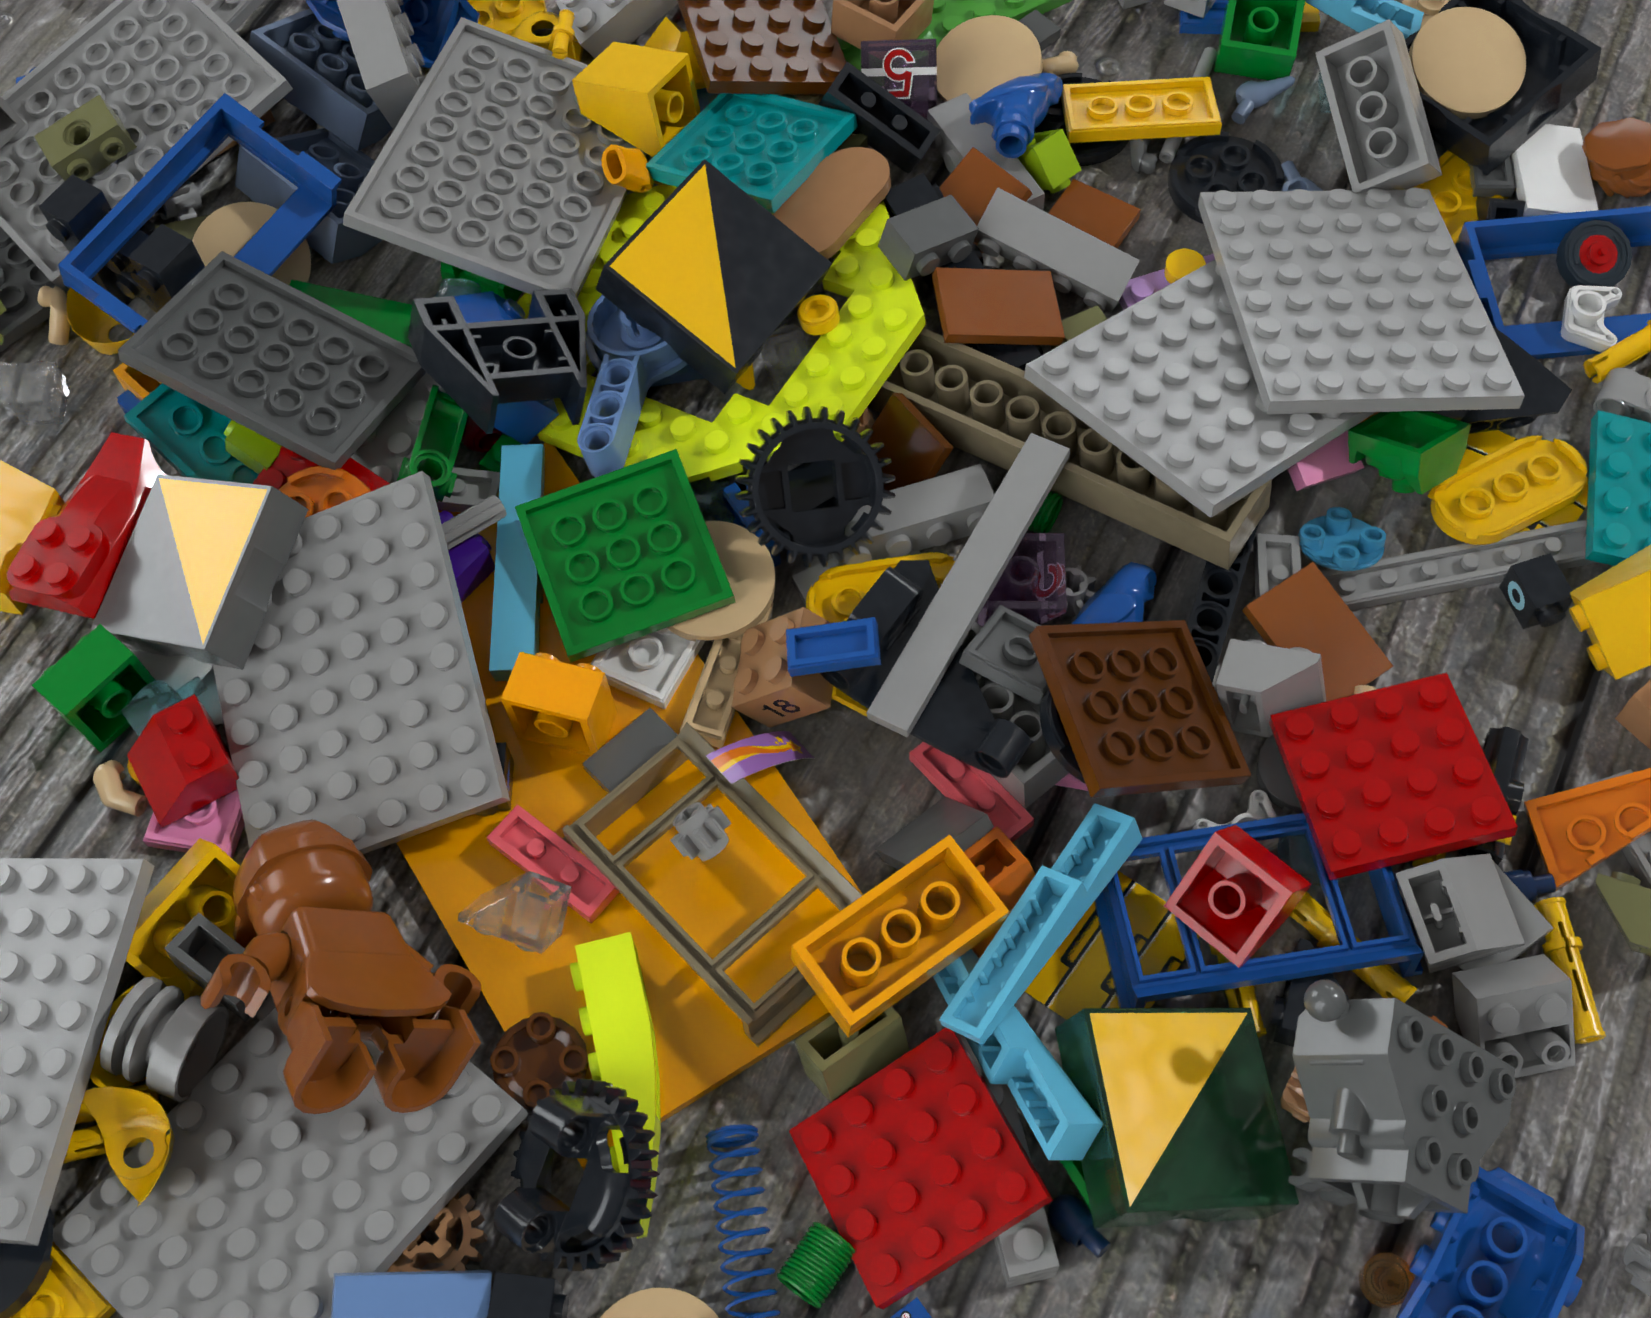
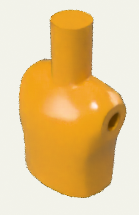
M611 144L603 152L601 159L602 168L610 183L638 193L649 191L653 187V183L657 185L663 184L653 180L646 167L647 159L640 149Z

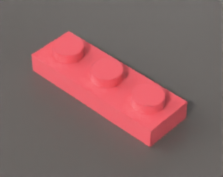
M925 742L920 743L909 752V760L944 796L987 813L994 825L992 830L998 826L1012 843L1033 826L1034 818L991 774L970 766Z
M518 804L487 836V840L492 847L591 924L619 893L616 887L587 857Z

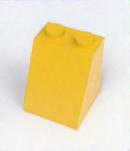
M612 42L572 79L574 92L582 115L652 157L701 112L688 53Z
M1650 544L1570 592L1575 606L1570 607L1569 612L1580 632L1586 630L1593 645L1587 647V652L1597 671L1604 669L1615 680L1651 665Z

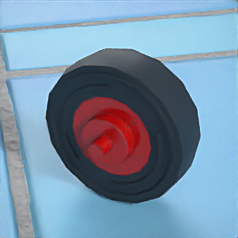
M1592 220L1580 223L1565 234L1557 248L1556 263L1560 275L1571 287L1577 285L1613 287L1627 274L1631 266L1632 249L1629 239L1620 228L1607 221Z

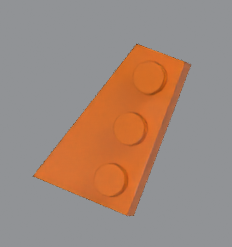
M1651 768L1524 801V808L1546 871L1554 877L1556 891L1651 831Z

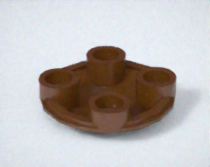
M545 1012L534 1013L529 1018H525L507 1029L496 1044V1048L490 1058L494 1082L524 1109L534 1110L539 1099L549 1096L551 1088L562 1089L564 1081L576 1082L577 1079H585L589 1064L586 1044L576 1028L564 1020L552 1017Z

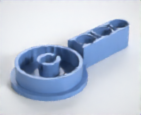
M603 295L594 303L587 319L586 350L592 365L599 373L577 438V443L587 467L595 478L624 467L650 386L661 379L673 375L687 365L667 342L652 331L641 327Z

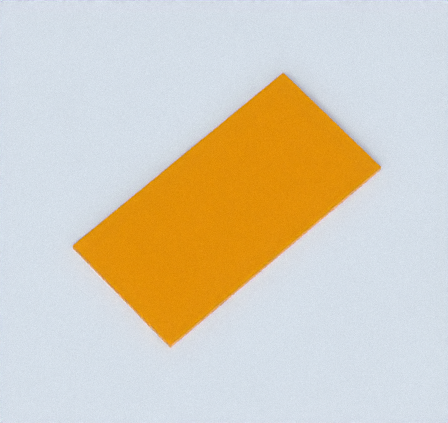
M544 443V496L579 484L580 482L556 447ZM448 511L454 517L460 514V512ZM497 522L478 532L492 547L490 554L494 565ZM494 570L461 604L495 742H506L514 760L511 810L497 811V813L488 816L472 814L396 843L468 969L480 981L481 991L504 1032L521 1020L529 1018L534 1013L545 1012L552 1017L564 1020L576 1028L586 1044L587 1055L596 1052L593 1036L584 1035L579 1016V1008L586 1007L587 1005L584 990L576 992L571 975L570 964L578 962L575 945L631 932L638 952L656 1038L662 1123L831 1016V1014L816 994L757 1047L745 1034L742 1020L620 892L591 924L489 844L487 836L517 804L559 837L564 838L565 835L562 828L573 824L608 794L584 769L582 763L591 756L517 738L501 700L508 681H495L489 672ZM543 588V604H540L539 652L550 654L560 662L576 666L579 663L591 664L596 654L570 663ZM696 655L666 709L609 685L617 714L606 743L649 708L679 735L681 725L705 665L699 655ZM737 710L723 747L754 736ZM688 759L597 835L596 838L614 856L705 779L706 776ZM775 766L744 777L760 795L862 894ZM719 789L715 790L701 802L704 807L708 804H711L713 807L719 806L731 821V824L724 829L729 842L719 854L706 861H702L698 856L692 860L688 855L683 857L670 840L679 833L673 826L625 867L711 959H714L806 877ZM817 888L724 972L755 1003L795 967L791 960L792 945L836 915L840 910ZM589 1064L585 1079H592ZM611 1129L608 1130L607 1134L609 1147L614 1146ZM577 1158L584 1170L587 1159Z

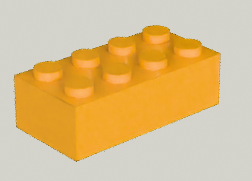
M949 834L794 943L791 949V960L849 1038L998 930L1010 911Z

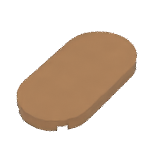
M850 147L836 151L818 164L809 178L773 215L826 259H829L839 251L888 194L891 188L888 161L881 153L865 147Z

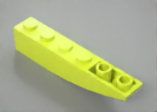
M627 932L575 945L578 962L571 963L570 970L576 992L584 990L587 1006L579 1008V1016L584 1035L593 1036L596 1052L588 1054L592 1079L612 1083L614 1087L626 1089L627 1097L638 1100L639 1105L636 1112H643L648 1115L643 1129L655 1132V1136L648 1142L649 1148L659 1152L661 1110L656 1038L638 952L632 934ZM611 1130L614 1146L609 1147L612 1166L617 1173H628V1164H624L619 1141L623 1137L622 1131ZM659 1154L651 1159L652 1170L657 1171ZM657 1177L651 1179L650 1189L655 1192ZM648 1199L646 1205L650 1212L652 1210L653 1199ZM650 1218L640 1219L639 1222L644 1233L636 1237L637 1239L647 1237Z

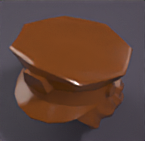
M1633 117L1617 121L1600 122L1584 137L1582 149L1586 157H1588L1587 162L1591 179L1597 181L1609 197H1612L1614 194L1624 196L1625 198L1630 196L1642 197L1651 193V124Z

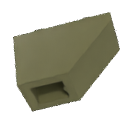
M1613 871L1610 877L1598 873L1595 881L1597 892L1631 951L1651 957V889L1640 886L1641 880L1625 873Z

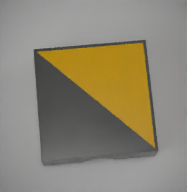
M157 474L91 630H94L101 624L122 644L132 650L165 656L188 655L203 663L243 670L266 615L274 585L286 566L309 509L273 486Z

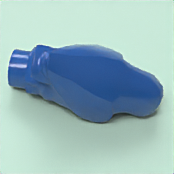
M1038 73L1030 76H1019L1002 83L969 103V110L971 112L970 124L975 125L985 122L994 126L991 135L996 141L997 151L1004 157L1017 158L1024 154L1026 147L1032 142L1034 129L1044 120L1049 107L1058 103L1063 91V82L1055 74Z
M1134 562L1123 565L1102 588L1086 601L1072 624L1143 622L1144 603L1154 598V586L1157 582L1155 571L1146 565Z

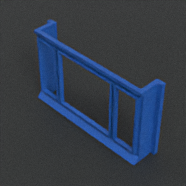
M1304 813L1143 837L1126 861L1159 856L1169 896H1171L1182 880L1175 854L1203 850L1215 831L1237 825L1256 841L1305 834L1340 945L1249 959L1240 968L1232 962L1205 966L1196 932L1175 916L1189 969L1143 976L1118 873L1113 876L1094 901L1121 1013H1143L1145 1003L1150 1001L1398 963L1402 977L1421 975L1423 972L1420 960L1424 952L1416 943L1391 866L1368 871L1389 937L1357 942L1337 879L1329 880Z

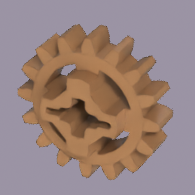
M459 1190L420 1235L408 1245L387 1272L468 1270L466 1264L469 1260L481 1262L483 1256L475 1249V1244L486 1242L488 1236L483 1230L475 1228L485 1221V1217L480 1210L471 1211L476 1203L469 1194L459 1198ZM463 1228L462 1242L457 1251L456 1234ZM430 1229L439 1237L438 1241L433 1245L424 1238V1235ZM427 1263L444 1264L435 1269L420 1270Z

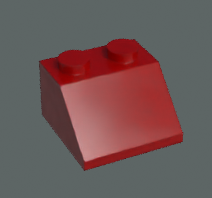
M195 694L154 714L127 754L157 821L162 828L237 790L236 780L239 779V776L232 764L231 756L211 716Z
M1233 825L1214 832L1164 907L1240 968L1287 920L1312 884L1240 827Z

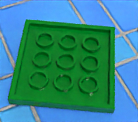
M677 449L515 506L570 663L736 603Z

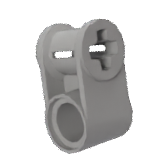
M1627 368L1610 370L1593 404L1595 414L1600 410L1651 422V378Z

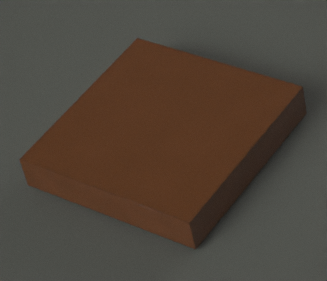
M903 393L892 394L871 427L874 433L867 441L870 445L876 442H883L885 447L876 455L878 458H891L892 463L882 468L883 473L895 476L894 481L884 483V489L888 491L934 478L954 448Z

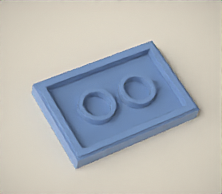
M490 1270L334 1273L331 1318H487L491 1298L492 1272Z

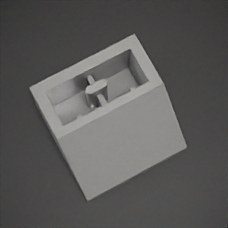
M1230 639L1216 681V689L1220 703L1233 731L1269 738L1273 735L1269 725L1270 715L1326 702L1321 654L1312 653L1310 650L1301 647L1288 649L1271 646L1255 639L1246 641Z
M1490 854L1443 858L1395 873L1398 888L1419 945L1424 952L1423 956L1430 973L1525 945Z
M1545 954L1452 973L1455 1016L1462 1036L1515 1067V1078L1576 1066L1572 982Z

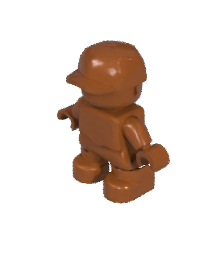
M313 819L269 830L261 834L247 852L233 885V899L237 913L233 937L245 950L242 954H230L222 958L200 997L201 1006L204 1009L214 1008L220 1003L224 995H229L242 1000L245 1003L244 1013L254 1018L270 990L278 1012V1025L282 1033L286 1035L291 1049V1054L283 1070L285 1082L295 1107L303 1113H328L344 1107L361 1094L373 1075L384 1104L391 1111L408 1113L431 1106L445 1096L481 1044L467 1016L480 995L481 983L469 970L458 965L445 964L440 966L435 973L431 972L434 965L405 943L391 916L384 912L372 911L373 896L369 885L372 868L363 854L356 848L353 841L329 825ZM362 1041H372L380 1051L381 1055L376 1065H374L369 1051Z

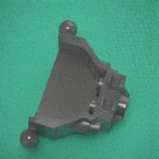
M1318 980L1312 983L1304 995L1306 1009L1298 1017L1292 1056L1310 1117L1308 1142L1313 1148L1312 1151L1304 1147L1293 1150L1292 1156L1306 1162L1307 1170L1301 1176H1289L1288 1182L1308 1192L1321 1188L1332 1189L1333 1191L1330 1192L1321 1191L1320 1198L1340 1207L1357 1203V1214L1391 1224L1403 1223L1404 1219L1414 1220L1422 1211L1467 1214L1471 1183L1477 1180L1480 1159L1510 1120L1511 1102L1516 1091L1515 1067L1397 998L1347 1000L1342 987L1331 980Z

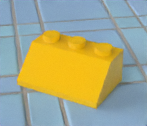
M0 460V611L23 615L28 604L11 600L9 591L12 586L7 580V571L34 526L43 519L56 517L65 502L53 487Z
M199 838L145 897L125 963L144 978L186 977L190 982V997L199 996L204 989L174 965L164 948L198 913L202 914L234 940L233 931L237 913L233 899V885L240 865L216 844Z

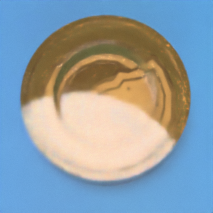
M1379 1253L1371 1257L1362 1266L1359 1274V1284L1364 1296L1371 1303L1381 1308H1394L1401 1305L1414 1280V1274L1409 1271L1410 1266L1408 1263L1392 1253Z

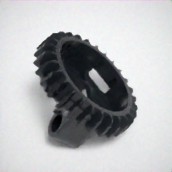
M808 406L803 407L802 419L797 420L795 414L788 410L786 411L787 424L782 425L777 419L772 418L770 421L774 430L773 433L769 434L761 429L757 430L760 439L763 441L760 446L751 443L746 444V447L754 454L752 460L739 459V463L749 469L747 470V475L735 476V481L746 485V490L735 494V498L748 501L749 506L744 507L739 511L741 517L753 515L755 520L748 525L747 530L752 533L762 529L763 533L760 535L758 543L764 546L773 540L775 543L773 544L771 554L775 557L784 548L787 549V562L790 564L794 563L798 554H802L805 567H811L813 556H818L821 565L827 567L829 554H833L840 563L845 562L844 549L848 548L855 555L860 554L856 543L859 539L873 544L874 541L867 532L871 527L880 531L884 530V526L876 520L878 514L891 515L892 511L882 505L883 499L895 498V493L884 489V483L894 481L895 476L883 473L882 468L891 464L892 461L891 458H878L876 455L885 445L883 442H876L871 445L867 442L874 433L871 428L862 431L860 434L857 432L860 424L859 418L854 417L847 425L843 424L845 413L842 410L836 412L833 420L828 419V408L821 406L817 418H813L811 409ZM833 431L841 433L840 437L853 445L856 450L862 449L863 452L861 454L852 452L844 443L836 439ZM780 442H782L780 447L773 453L769 461L764 465L770 453L774 450L775 447L779 445ZM830 460L834 497L838 505L793 511L788 465ZM862 506H871L869 514L863 512L860 519L851 528L854 533L849 537L846 536L845 527L854 518L858 510ZM767 518L775 520L781 527L789 531L793 536V542L790 541V536L779 530L773 523L770 524Z
M577 1079L576 1082L564 1081L562 1089L551 1088L549 1096L539 1099L532 1114H528V1129L519 1133L522 1141L519 1150L514 1151L513 1154L517 1159L515 1170L511 1171V1176L520 1179V1187H517L499 1203L494 1215L496 1229L525 1253H542V1261H554V1268L568 1269V1271L605 1268L607 1263L619 1261L621 1252L632 1250L633 1242L631 1237H639L644 1233L639 1222L640 1219L652 1217V1213L646 1205L648 1199L658 1196L650 1188L651 1179L660 1175L657 1171L652 1170L651 1159L656 1157L659 1152L650 1150L648 1143L655 1136V1132L643 1129L648 1115L643 1112H636L639 1105L638 1100L627 1097L626 1089L614 1087L612 1083L593 1079ZM609 1129L622 1131L623 1137L619 1141L624 1164H628V1173H617L612 1166L610 1149L607 1142ZM555 1151L563 1157L587 1159V1164L571 1207H568L552 1195L551 1172ZM587 1229L595 1234V1236L583 1241L574 1237Z

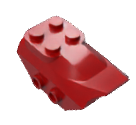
M113 432L110 433L97 457L58 515L39 521L12 561L7 571V580L12 586L9 591L11 600L91 619L96 618L157 474L167 475L162 472L155 461L148 440Z

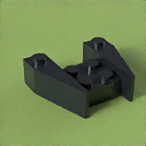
M73 174L39 205L48 221L46 228L56 239L64 244L69 252L112 210L102 190ZM161 224L150 236L138 230L92 280L124 304L128 305L133 299L138 297L157 313L205 268V265L192 240Z
M572 288L533 291L527 319L466 323L454 296L413 299L408 339L420 366L486 434L493 433L498 404L560 398L572 424L579 425L587 389L585 313Z

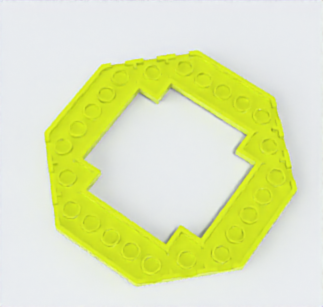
M664 183L652 187L645 193L634 192L626 196L577 298L585 313V332L587 331L589 312L602 295L596 290V286L603 266L677 187ZM883 200L839 251L831 257L835 260L822 280L824 290L848 297L845 304L839 310L840 321L832 331L819 337L768 406L734 393L715 420L709 422L645 397L624 467L677 449L689 482L709 477L712 482L744 472L739 459L752 460L754 456L746 447V444L751 443L760 446L763 441L760 439L757 430L761 429L769 434L773 433L774 430L770 421L772 418L777 419L782 425L787 424L786 411L788 410L795 414L797 420L802 419V411L805 406L811 409L813 418H817L821 406L827 407L828 419L833 420L838 410H842L845 413L843 422L845 425L854 417L860 418L926 325L924 312L912 279L910 278L905 281L878 247L886 221L890 218ZM524 293L517 302L525 312L524 319H527L529 316L532 295ZM587 350V389L579 425L572 424L560 398H556L554 402L559 415L537 434L541 441L582 458L584 457L577 443V438L597 379L591 376L596 369L589 359ZM833 431L836 439L843 442L844 439L840 437L841 433ZM780 442L779 445L775 447L774 450L770 453V455L767 458V462L769 461L773 453L780 447L782 442Z

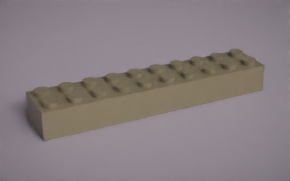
M923 328L868 405V408L881 413L893 393H903L952 446L1007 471L1011 468L1031 433L1070 448V457L1052 486V491L1226 570H1229L1270 504L1272 479L1210 518L1024 378V370L961 343H944L942 335Z

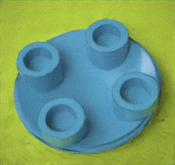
M1342 507L1328 509L1325 516L1308 521L1300 528L1298 533L1301 551L1313 562L1334 570L1356 571L1366 569L1376 564L1384 554L1385 531L1352 517V513Z

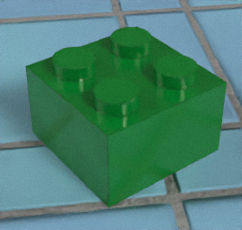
M1227 0L1214 72L1264 80L1290 76L1297 54L1305 0Z
M101 624L89 634L83 636L74 648L56 664L48 667L42 676L32 684L36 691L66 722L100 753L166 693L135 654Z

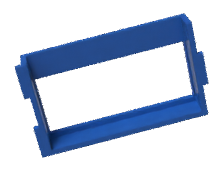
M224 93L58 264L63 283L68 288L71 287L135 334L148 320L102 288L92 278L228 137L235 140L298 187L234 256L270 276L278 270L337 205V187L342 183V179L306 152L302 151L299 155L293 153L262 130L264 126L263 120Z
M1651 206L1464 222L1455 246L1491 324L1535 359L1600 354L1601 352L1563 339L1560 332L1562 321L1504 326L1484 260L1557 254V248L1566 233L1580 223L1592 220L1607 221L1620 228L1629 239L1631 247L1651 246ZM1651 313L1604 317V325L1616 336L1618 343L1648 325L1647 321L1651 319Z

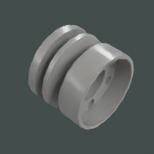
M155 977L143 978L122 1000L109 1024L100 1052V1066L106 1072L115 1076L122 1074L127 1081L132 1083L142 1081L146 1077V1086L151 1091L177 1102L185 1101L190 1097L191 1090L210 1072L218 1057L229 1024V1012L226 1007L219 1004L214 1008L204 1009L201 1006L200 996H191L184 1001V993L179 987H167L162 980Z

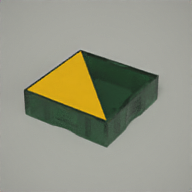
M1084 1008L1055 1028L1063 1071L1103 1122L1098 1135L1083 1160H1081L1094 1229L1158 1225L1173 1219H1194L1203 1222L1265 1219L1299 1204L1295 1186L1288 1182L1289 1176H1292L1251 1008Z

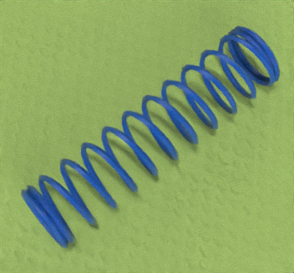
M738 1124L716 1128L705 1136L707 1139V1150L715 1155H719L709 1164V1169L712 1172L721 1175L715 1179L711 1188L715 1192L724 1195L715 1202L713 1207L717 1212L727 1215L720 1219L715 1227L719 1232L730 1235L720 1242L718 1249L725 1254L733 1255L722 1263L720 1269L728 1275L736 1276L728 1280L722 1288L725 1293L739 1297L729 1302L725 1307V1311L732 1316L743 1318L779 1316L781 1313L779 1310L757 1313L730 1310V1307L745 1300L776 1295L778 1293L776 1289L759 1292H740L727 1288L737 1281L753 1276L771 1275L776 1271L773 1268L756 1271H734L725 1268L727 1264L740 1258L770 1254L773 1251L770 1247L749 1251H734L723 1248L725 1243L736 1238L766 1234L771 1230L768 1227H760L745 1231L723 1229L720 1226L727 1220L738 1216L759 1215L768 1211L766 1207H754L741 1211L725 1210L718 1207V1204L729 1198L764 1193L766 1190L764 1187H750L737 1191H726L716 1188L717 1183L729 1177L756 1175L763 1171L761 1167H748L735 1171H722L714 1168L713 1165L724 1158L751 1156L761 1151L758 1147L741 1148L729 1152L712 1149V1147L728 1148L745 1145L759 1137L757 1133L758 1128L755 1126ZM735 1134H745V1135H742V1136L731 1137V1138H725V1137L732 1136V1135H735Z

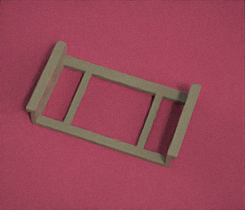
M686 722L676 738L573 824L562 828L565 835L562 839L576 850L581 851L742 1020L745 1034L759 1047L814 997L816 993L795 966L759 1000L753 1003L724 971L817 888L840 911L863 895L744 778L730 784L706 757V755L716 750ZM689 759L706 778L613 856L596 836ZM719 789L806 877L714 959H711L625 867L673 827L674 819L682 810L693 803L703 802L715 790Z

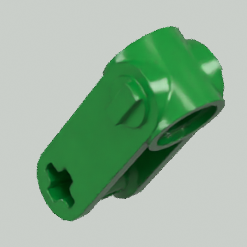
M432 385L410 459L403 458L397 478L398 481L421 471L434 479L431 483L436 503L438 501L442 502L444 496L450 498L457 477V474L453 473L452 470L468 418V414L446 392L440 391L437 385Z

